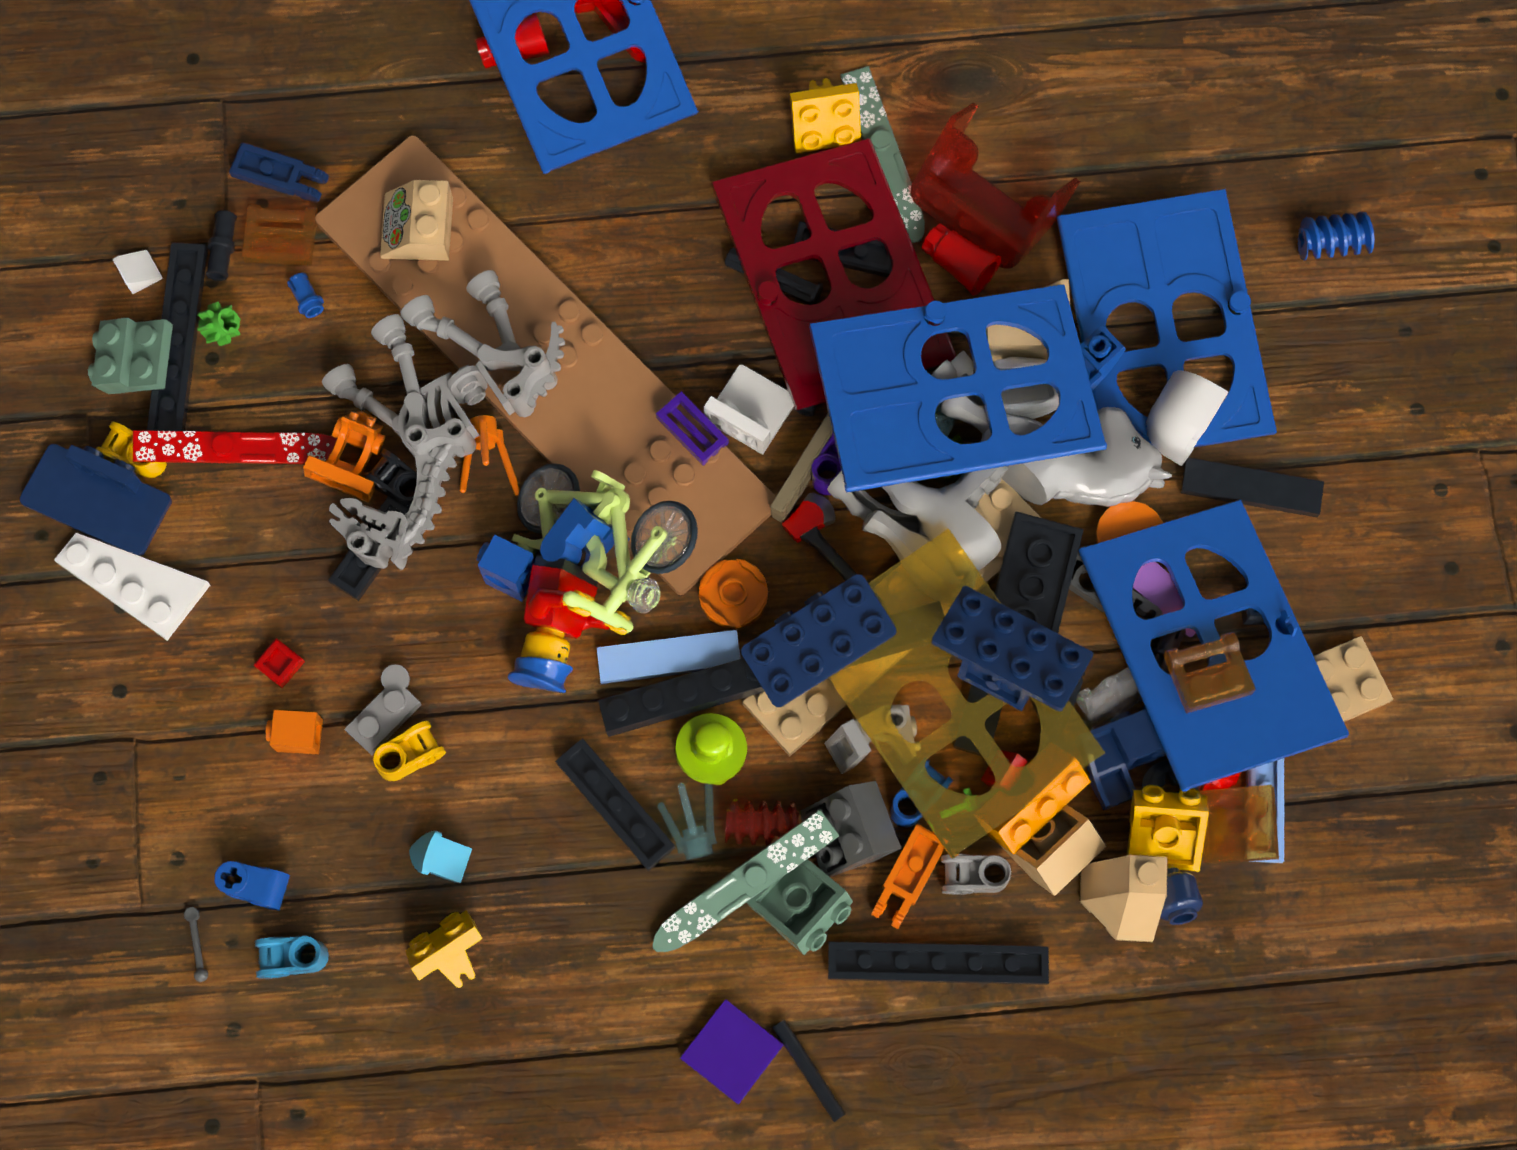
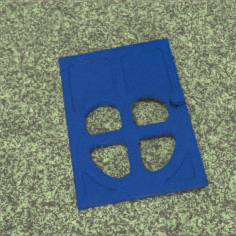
M469 0L543 174L698 113L651 0H630L636 3V5L631 4L628 0H620L629 19L628 28L594 42L588 41L585 38L577 20L575 4L578 0ZM537 12H545L551 14L559 21L569 44V50L564 54L531 65L522 58L515 41V33L520 23L527 16ZM636 47L643 52L646 60L645 85L635 103L630 106L620 107L613 103L598 69L597 62L620 51ZM571 70L580 72L596 107V116L586 123H574L551 111L538 96L537 85Z
M1226 189L1057 216L1081 344L1102 324L1106 327V321L1111 312L1125 303L1136 302L1146 306L1152 312L1159 340L1158 345L1152 348L1123 353L1112 370L1092 391L1097 411L1103 407L1122 409L1126 412L1136 431L1152 444L1147 435L1146 421L1148 417L1137 411L1125 399L1117 384L1118 373L1160 366L1164 369L1168 382L1173 372L1177 370L1184 371L1183 364L1188 360L1225 355L1230 358L1233 364L1231 387L1194 448L1277 433L1250 307L1251 298L1247 293ZM1186 293H1200L1210 297L1221 309L1225 325L1224 334L1219 337L1189 342L1181 341L1176 334L1172 314L1173 302L1179 296ZM1228 301H1229V306H1230V308H1231L1234 312H1236L1235 314H1233V313L1229 310V308H1228Z
M1064 284L947 303L932 301L927 306L812 323L809 326L846 492L1107 449V443L1104 439ZM929 321H930V322H933L934 325H935V324H940V325H938V326H932V325H930V324H928V323H929ZM991 325H1005L1031 334L1045 346L1048 355L1047 361L1040 365L1009 370L997 369L993 364L986 328ZM952 331L963 333L968 339L975 373L971 376L944 380L931 376L924 369L921 361V352L925 342L931 336ZM1039 384L1051 385L1057 391L1059 397V405L1053 416L1043 426L1029 434H1014L1009 428L1001 393L1004 390ZM971 395L979 396L984 404L991 437L986 441L972 444L953 442L941 432L936 423L935 411L937 406L944 400Z
M1241 500L1079 549L1078 552L1182 792L1347 738L1350 735ZM1202 548L1222 556L1231 562L1243 575L1246 581V589L1212 600L1203 598L1186 563L1185 554L1192 549ZM1150 562H1160L1167 567L1183 602V608L1144 620L1138 617L1134 611L1132 600L1133 584L1142 566ZM1253 608L1261 614L1270 635L1269 645L1266 651L1259 657L1252 660H1241L1227 652L1214 625V620ZM1186 628L1194 630L1208 660L1206 671L1202 675L1191 679H1182L1167 674L1159 667L1150 646L1151 640Z

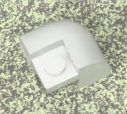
M1181 370L1173 372L1151 408L1146 421L1147 435L1152 445L1163 456L1182 466L1192 453L1197 441L1206 431L1228 391L1197 374Z

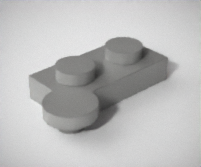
M394 664L384 669L381 675V683L385 689L345 728V731L371 756L422 705L406 689L410 682V676L401 665Z

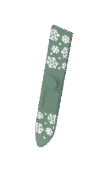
M869 66L841 74L840 77L843 85L857 83L863 140L871 139L911 242H919L922 240L925 232L922 210Z
M819 809L668 917L655 934L652 945L653 949L656 952H669L691 942L840 835L822 810Z

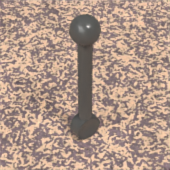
M189 907L185 910L184 917L190 923L197 969L194 972V978L198 982H204L208 978V971L203 966L197 927L200 913L196 908Z

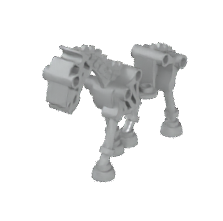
M487 270L476 275L468 283L466 291L476 300L482 301L483 304H488L486 309L489 315L495 319L502 345L496 349L474 339L454 325L453 319L445 316L442 319H437L434 316L433 302L428 295L412 299L402 308L401 316L398 314L387 316L372 328L371 334L374 339L392 349L393 359L399 362L407 395L399 415L373 398L372 391L366 388L357 389L354 369L349 364H343L332 369L322 380L323 386L329 392L338 395L339 398L353 401L355 407L360 410H368L392 427L416 460V489L409 511L405 515L396 511L385 513L366 506L357 499H341L340 503L352 516L357 514L365 523L360 524L354 518L349 519L334 503L330 505L329 511L339 520L330 519L331 525L347 540L348 548L365 564L384 569L388 566V561L391 557V561L400 570H403L408 556L413 552L411 546L415 543L423 544L425 542L422 536L426 530H434L435 525L431 521L433 515L442 512V507L437 503L438 497L446 495V491L441 487V483L450 479V475L446 470L448 467L454 468L457 466L454 460L455 456L464 457L476 450L475 438L479 436V433L459 403H468V405L479 403L486 396L485 390L489 385L509 416L515 412L519 417H528L534 412L538 396L546 397L547 390L553 389L557 385L558 378L555 372L561 370V365L557 363V359L564 357V352L559 350V347L565 344V340L559 337V334L564 331L563 327L558 326L556 322H552L551 337L546 354L537 346H528L520 349L518 344H516L507 315L509 305L505 298H500V283L496 272L493 270ZM403 319L411 326H416L419 330L436 332L438 337L446 340L448 338L452 339L477 356L480 361L475 366H463L454 375L449 372L419 388L412 360L414 350L411 344L405 342L406 335L404 333L406 329ZM505 369L520 373L504 385V394H502L487 370ZM455 411L460 417V419H456ZM429 418L432 423L433 429L430 428Z

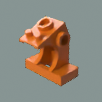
M359 410L357 412L351 411L350 414L342 418L339 417L332 436L338 439L329 458L326 461H322L309 455L303 467L305 477L369 503L375 491L374 482L363 478L362 475L372 453L378 455L383 446L385 435L380 434L383 426L375 423L377 419L375 416ZM346 443L363 449L356 466L339 460Z

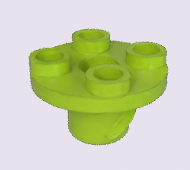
M714 713L702 714L689 720L680 730L676 740V760L681 769L690 778L705 784L722 785L741 770L746 759L747 741L742 729L730 718Z

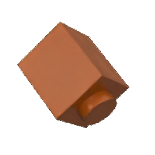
M274 710L273 720L267 721L266 741H270V746L276 752L319 754L323 719L317 712Z

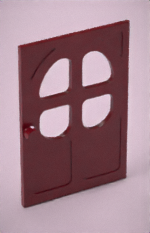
M870 138L712 182V189L796 410L826 402L810 333V324L927 306L930 302L935 301ZM831 183L853 192L870 209L873 216L872 221L840 231H831L827 227L814 193L815 189L822 184ZM785 195L792 196L800 206L811 237L805 241L777 249H770L762 241V218L767 207L774 199ZM872 240L881 241L885 245L892 264V270L888 278L874 288H861L852 284L846 276L838 252ZM815 258L822 263L830 284V294L824 301L813 305H804L788 299L779 286L775 272L780 267ZM929 321V323H928V324H930V325H932V326H938V325H940V324H935V325H934V323H933V322H930V321ZM948 332L931 336L923 345L921 361L926 371L937 369L946 360L951 362L957 356Z

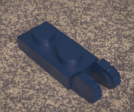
M243 142L229 171L233 178L291 196L295 194L311 202H319L321 193L315 188L300 184L301 177L303 176L309 181L321 184L327 183L329 175L324 171L306 165L301 160Z

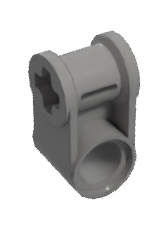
M947 854L941 856V862L945 864L943 894L996 893L1005 889L1009 883L1011 867L1007 860L1001 856H973L969 854ZM989 866H998L1004 873V879L998 883L989 882L984 876V870ZM956 867L959 868V882L956 880Z

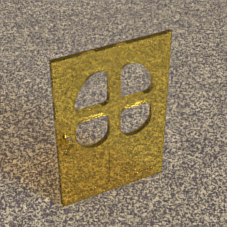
M949 528L868 583L894 623L897 633L890 640L829 677V680L952 859L957 857L965 848L1105 754L1069 700L1063 711L1059 712L1029 697L1034 702L1040 718V745L1038 753L1031 763L1023 767H1015L1008 762L985 728L986 719L1007 705V703L990 694L976 703H970L956 687L948 673V664L952 655L931 643L933 635L963 586H968L999 603L1000 601ZM914 681H924L934 686L951 710L952 716L946 724L921 741L910 743L902 737L892 721V703L896 694L903 686ZM966 736L971 739L993 771L996 779L995 784L990 791L979 796L953 792L938 784L929 776L925 768L927 759L957 738Z

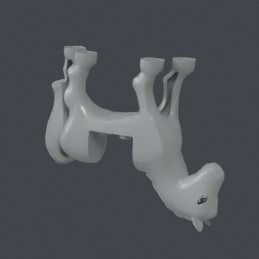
M963 350L951 362L948 360L943 362L931 376L941 380L973 375L974 364ZM971 395L952 398L940 403L941 412L947 417L961 420L977 428L982 433L981 442L991 437L984 404L979 396ZM1103 407L1097 412L1104 439L1107 443L1106 450L963 473L955 483L940 489L926 487L915 481L882 487L888 493L898 511L880 504L864 490L846 492L842 471L830 483L827 490L834 498L842 500L852 515L864 520L862 531L876 534L889 543L904 569L922 592L935 601L953 604L963 586L974 589L979 570L990 563L1001 550V542L992 526L975 510L982 496L985 493L989 495L1001 480H1004L1023 499L1033 504L1043 505L1053 498L1065 499L1070 502L1109 507L1119 503L1132 502L1149 487L1163 488L1165 485L1163 479L1172 477V474L1161 468V453L1136 431L1126 412L1116 407ZM1006 414L1010 430L1017 435L1029 434L1044 425L1029 417ZM964 576V578H963L962 580H960V579L957 578V577Z

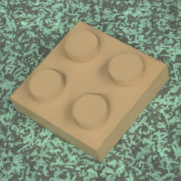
M1362 636L1314 656L1344 722L1394 700Z

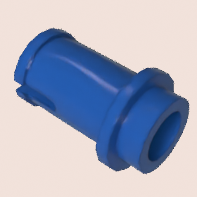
M306 273L293 275L290 281H287V285L299 304V313L305 315L306 318L318 316L324 310L323 298L316 294Z

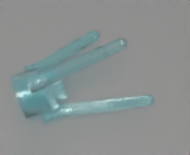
M679 783L678 790L688 829L682 831L684 838H682L664 803L660 802L658 804V809L676 842L678 854L684 853L686 860H693L713 854L712 845L717 844L714 833L712 784H705V832L703 826L696 827L685 785Z

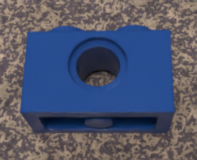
M494 535L490 543L485 542L477 556L478 567L484 582L523 602L528 593L531 570L535 563L533 553Z

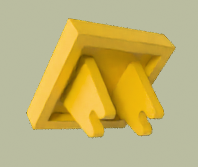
M825 78L823 79L822 86H818L816 81H810L809 90L790 93L793 142L796 154L836 148L861 141L860 104L857 83L832 86L829 79Z
M467 910L461 914L459 912L450 914L440 922V928L431 934L424 932L410 941V947L405 950L410 967L418 980H421L437 968L457 988L463 985L460 979L462 973L466 974L469 979L475 978V973L465 950L480 941L482 936Z

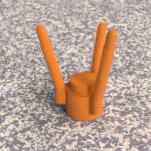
M481 415L473 417L470 421L479 433V436L475 438L476 449L481 450L483 465L487 466L489 464V450L493 449L496 443L514 495L518 496L520 489L504 443L503 430L497 429V421L493 416ZM472 454L465 455L463 459L459 488L461 493L466 492Z

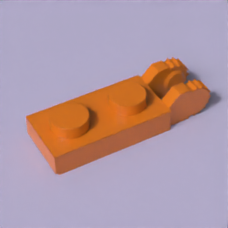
M916 824L882 887L884 891L871 915L879 918L885 911L891 894H894L904 900L900 909L896 911L891 926L899 929L911 905H915L948 840Z

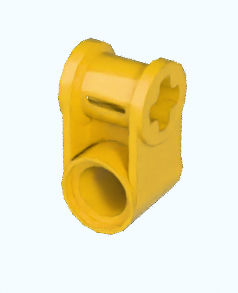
M111 422L109 425L111 431L101 447H96V450L104 454L103 459L112 463L116 459L122 460L133 466L135 473L145 478H156L161 475L166 468L167 462H133V431L122 424Z
M423 721L410 727L401 735L376 749L373 761L382 778L388 781L401 780L412 772L436 762L445 755L444 747L438 746L430 732L431 724L429 721ZM421 739L423 740V742H424V744L426 745L427 749H424V748H423V746H422V744L420 743L419 740H421ZM389 755L401 757L399 765L394 769L382 767L384 759Z

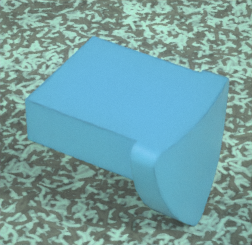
M434 830L421 836L410 847L409 854L412 865L418 872L425 875L430 873L452 882L461 883L472 848L443 838L442 833Z

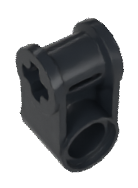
M384 449L381 452V459L370 472H364L362 477L373 481L374 488L380 493L390 496L402 505L410 508L414 496L406 497L404 494L408 488L416 486L417 473L396 455Z

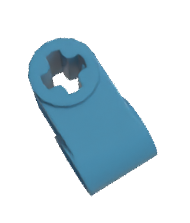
M309 936L271 937L255 940V947L259 948L260 970L256 971V978H280L293 974L314 973L323 969L328 962L329 953L327 947L322 942ZM313 945L316 950L315 958L310 963L304 964L301 959L302 951L307 946Z

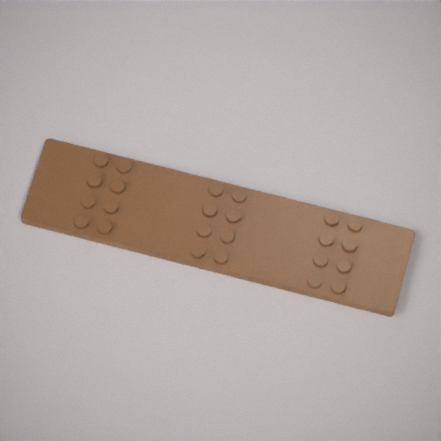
M408 137L316 215L315 220L318 227L400 311L412 299L428 295L433 302L434 316L437 319H442L444 316L453 319L454 325L474 339L496 349L502 345L495 319L489 315L486 309L488 304H483L482 301L476 300L466 291L468 283L476 275L487 270H493L499 279L500 298H505L509 305L507 315L516 344H518L520 349L528 346H537L546 354L551 337L552 322H556L558 326L563 327L564 331L559 334V337L565 340V344L560 346L559 350L564 352V357L557 359V363L561 365V370L555 372L558 378L557 385L553 389L547 390L546 397L538 396L536 407L530 416L519 417L515 412L509 416L489 385L485 390V398L549 464H562L570 468L579 481L581 492L597 491L600 482L591 477L593 470L602 472L625 486L624 491L630 498L629 509L625 513L630 547L631 536L636 522L652 505L662 501H677L686 505L692 511L698 527V536L693 552L685 563L676 570L658 574L676 594L684 595L702 579L710 567L723 560L772 515L770 506L776 496L726 446L718 450V454L710 457L703 466L656 418V413L670 402L675 395L418 137ZM413 180L449 182L453 196L449 261L381 259L385 193ZM419 330L458 370L466 365L475 366L480 361L477 356L452 339L448 338L446 340L438 337L436 332ZM505 369L487 370L502 394H504V385L520 373ZM681 404L676 407L712 444L716 442ZM671 413L667 415L702 452L706 451ZM557 471L572 486L567 475ZM674 508L656 511L645 521L639 534V550L649 539L651 530L656 526L664 528L666 533L670 532L677 536L676 546L670 548L656 566H666L676 561L684 553L689 543L691 530L689 521L681 511Z

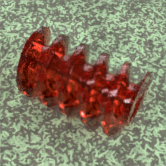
M733 798L729 808H727L725 844H727L731 834H734L737 844L741 845L747 834L752 845H756L760 835H763L766 846H769L775 836L780 838L799 824V812L795 802L791 801L787 810L783 811L781 802L776 800L771 811L768 809L766 800H761L758 809L755 810L751 799H747L743 809H740L737 798Z

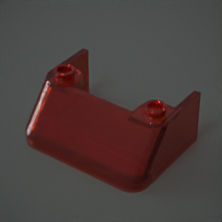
M972 103L949 118L914 179L910 193L912 200L917 206L951 231L955 230L983 249L1001 256L999 267L1010 269L1019 264L1056 222L1057 216L1061 214L1081 181L1074 178L1054 192L1051 198L1046 195H1036L1027 202L1024 208L972 170L978 160L979 151L975 142L964 134L979 107Z

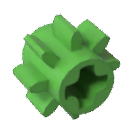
M219 302L207 305L208 310L198 313L201 319L199 320L197 330L206 338V343L217 341L219 346L231 343V338L240 335L238 329L241 318L232 310V305L221 307Z

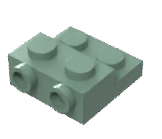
M130 318L100 321L99 331H96L92 337L96 355L95 362L90 364L88 368V376L92 382L91 385L107 394L165 389L173 324L165 319L135 322Z
M808 859L747 901L751 909L773 926L785 940L803 955L809 950L817 951L822 947L827 938L825 932L834 922L841 924L848 918L851 913L850 905L853 903V900L844 888Z

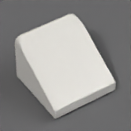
M147 250L120 255L112 259L132 294L163 279Z

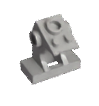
M884 705L857 720L852 719L841 725L824 743L841 774L853 769L872 751L868 745L869 742L875 740L890 744L904 766L917 756L916 751L921 749L920 742H914L917 725L914 716H910L909 705Z

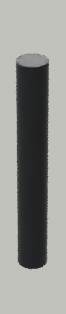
M783 1020L773 1027L774 1031L833 1122L846 1115L787 1022Z

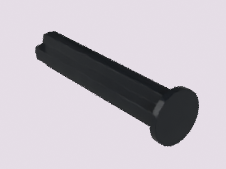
M731 248L726 255L725 265L744 274L735 248ZM781 268L777 269L775 272L782 292L807 302L809 305L817 304L823 290L822 283L819 282L816 285Z

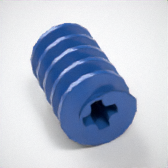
M1363 211L1358 212L1355 216L1352 213H1345L1342 218L1337 214H1332L1329 219L1326 216L1320 215L1315 221L1312 217H1305L1301 222L1298 234L1299 255L1303 261L1307 259L1308 250H1312L1315 259L1321 257L1322 249H1325L1328 258H1333L1335 248L1337 247L1341 256L1344 257L1347 255L1349 246H1352L1355 255H1359L1362 245H1365L1367 253L1370 254L1373 251L1375 242L1372 222L1368 214Z

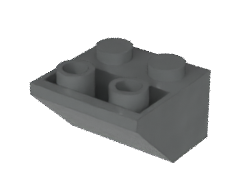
M876 781L849 785L799 811L802 821H804L821 809L840 835L815 853L819 868L829 877L877 861L901 849Z

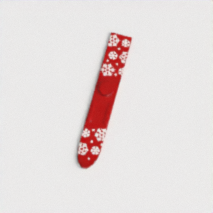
M133 430V462L305 464L309 455L326 461L336 444L337 438L315 433Z

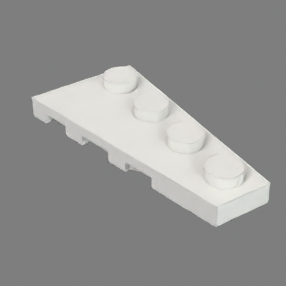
M79 533L74 534L54 559L57 564L167 641L210 587L208 581Z

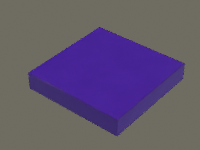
M725 999L680 1059L739 1105L784 1045Z

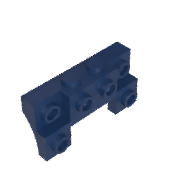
M1145 705L1142 707V711L1131 715L1130 711H1126L1116 715L1110 720L1111 723L1081 734L1075 741V745L1090 773V785L1103 811L1132 800L1133 790H1136L1128 770L1166 756Z

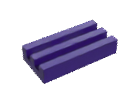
M682 391L656 413V418L703 466L710 457L718 454V450L729 444V439ZM679 404L716 440L714 444L676 408ZM671 413L706 451L702 452L667 415Z

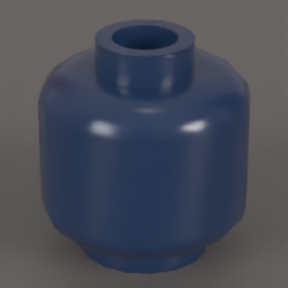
M1178 868L1167 869V895L1160 918L1169 921L1172 925H1181L1193 921L1198 916L1197 912L1203 906L1194 875L1188 872H1180Z

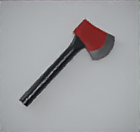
M809 493L797 510L782 523L783 528L797 543L804 541L814 547L846 581L857 575V573L825 540L819 531L835 522L834 508L825 497ZM874 592L882 605L883 600Z

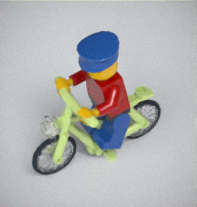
M546 464L532 472L520 489L517 510L523 525L534 533L542 534L543 538L531 540L514 534L512 541L518 543L519 547L533 553V556L536 557L531 570L524 621L526 624L537 628V631L529 632L526 635L521 657L515 659L514 671L508 674L507 678L509 681L523 687L565 693L564 683L567 676L573 671V667L566 664L570 652V643L564 637L577 639L581 636L582 631L589 628L604 630L610 628L619 635L631 632L633 630V623L630 616L616 610L626 600L640 613L650 612L656 607L660 600L659 585L655 579L647 577L650 573L663 574L676 570L690 557L698 536L697 522L692 511L686 505L670 500L659 502L648 508L639 517L633 529L631 549L634 558L631 561L628 543L630 538L627 536L625 513L629 509L630 498L624 491L625 486L602 472L593 470L591 477L600 482L597 491L581 492L575 473L562 464ZM613 546H615L618 578L606 571V554ZM540 551L542 556L537 555V552ZM598 582L611 590L610 596L603 605L594 602L598 590Z

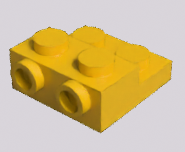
M1147 785L1142 790H1133L1129 819L1130 833L1126 856L1167 857V869L1178 868L1184 871L1200 872L1209 815L1207 795H1201L1198 790L1193 788L1186 792L1180 790L1179 793L1164 792L1161 787L1156 785Z

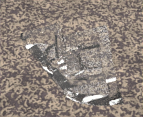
M1126 668L1120 673L1104 679L1094 690L1090 691L1089 688H1086L1079 692L1076 702L1084 712L1081 723L1089 732L1110 722L1116 715L1127 711L1141 702L1142 698L1129 668Z

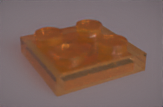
M1272 785L1200 791L1201 795H1207L1209 808L1203 846L1204 863L1219 864L1279 859L1275 790Z

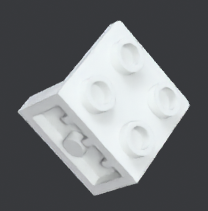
M739 365L717 399L712 396L709 398L704 406V415L719 430L763 455L792 411L794 404L789 391L748 367Z

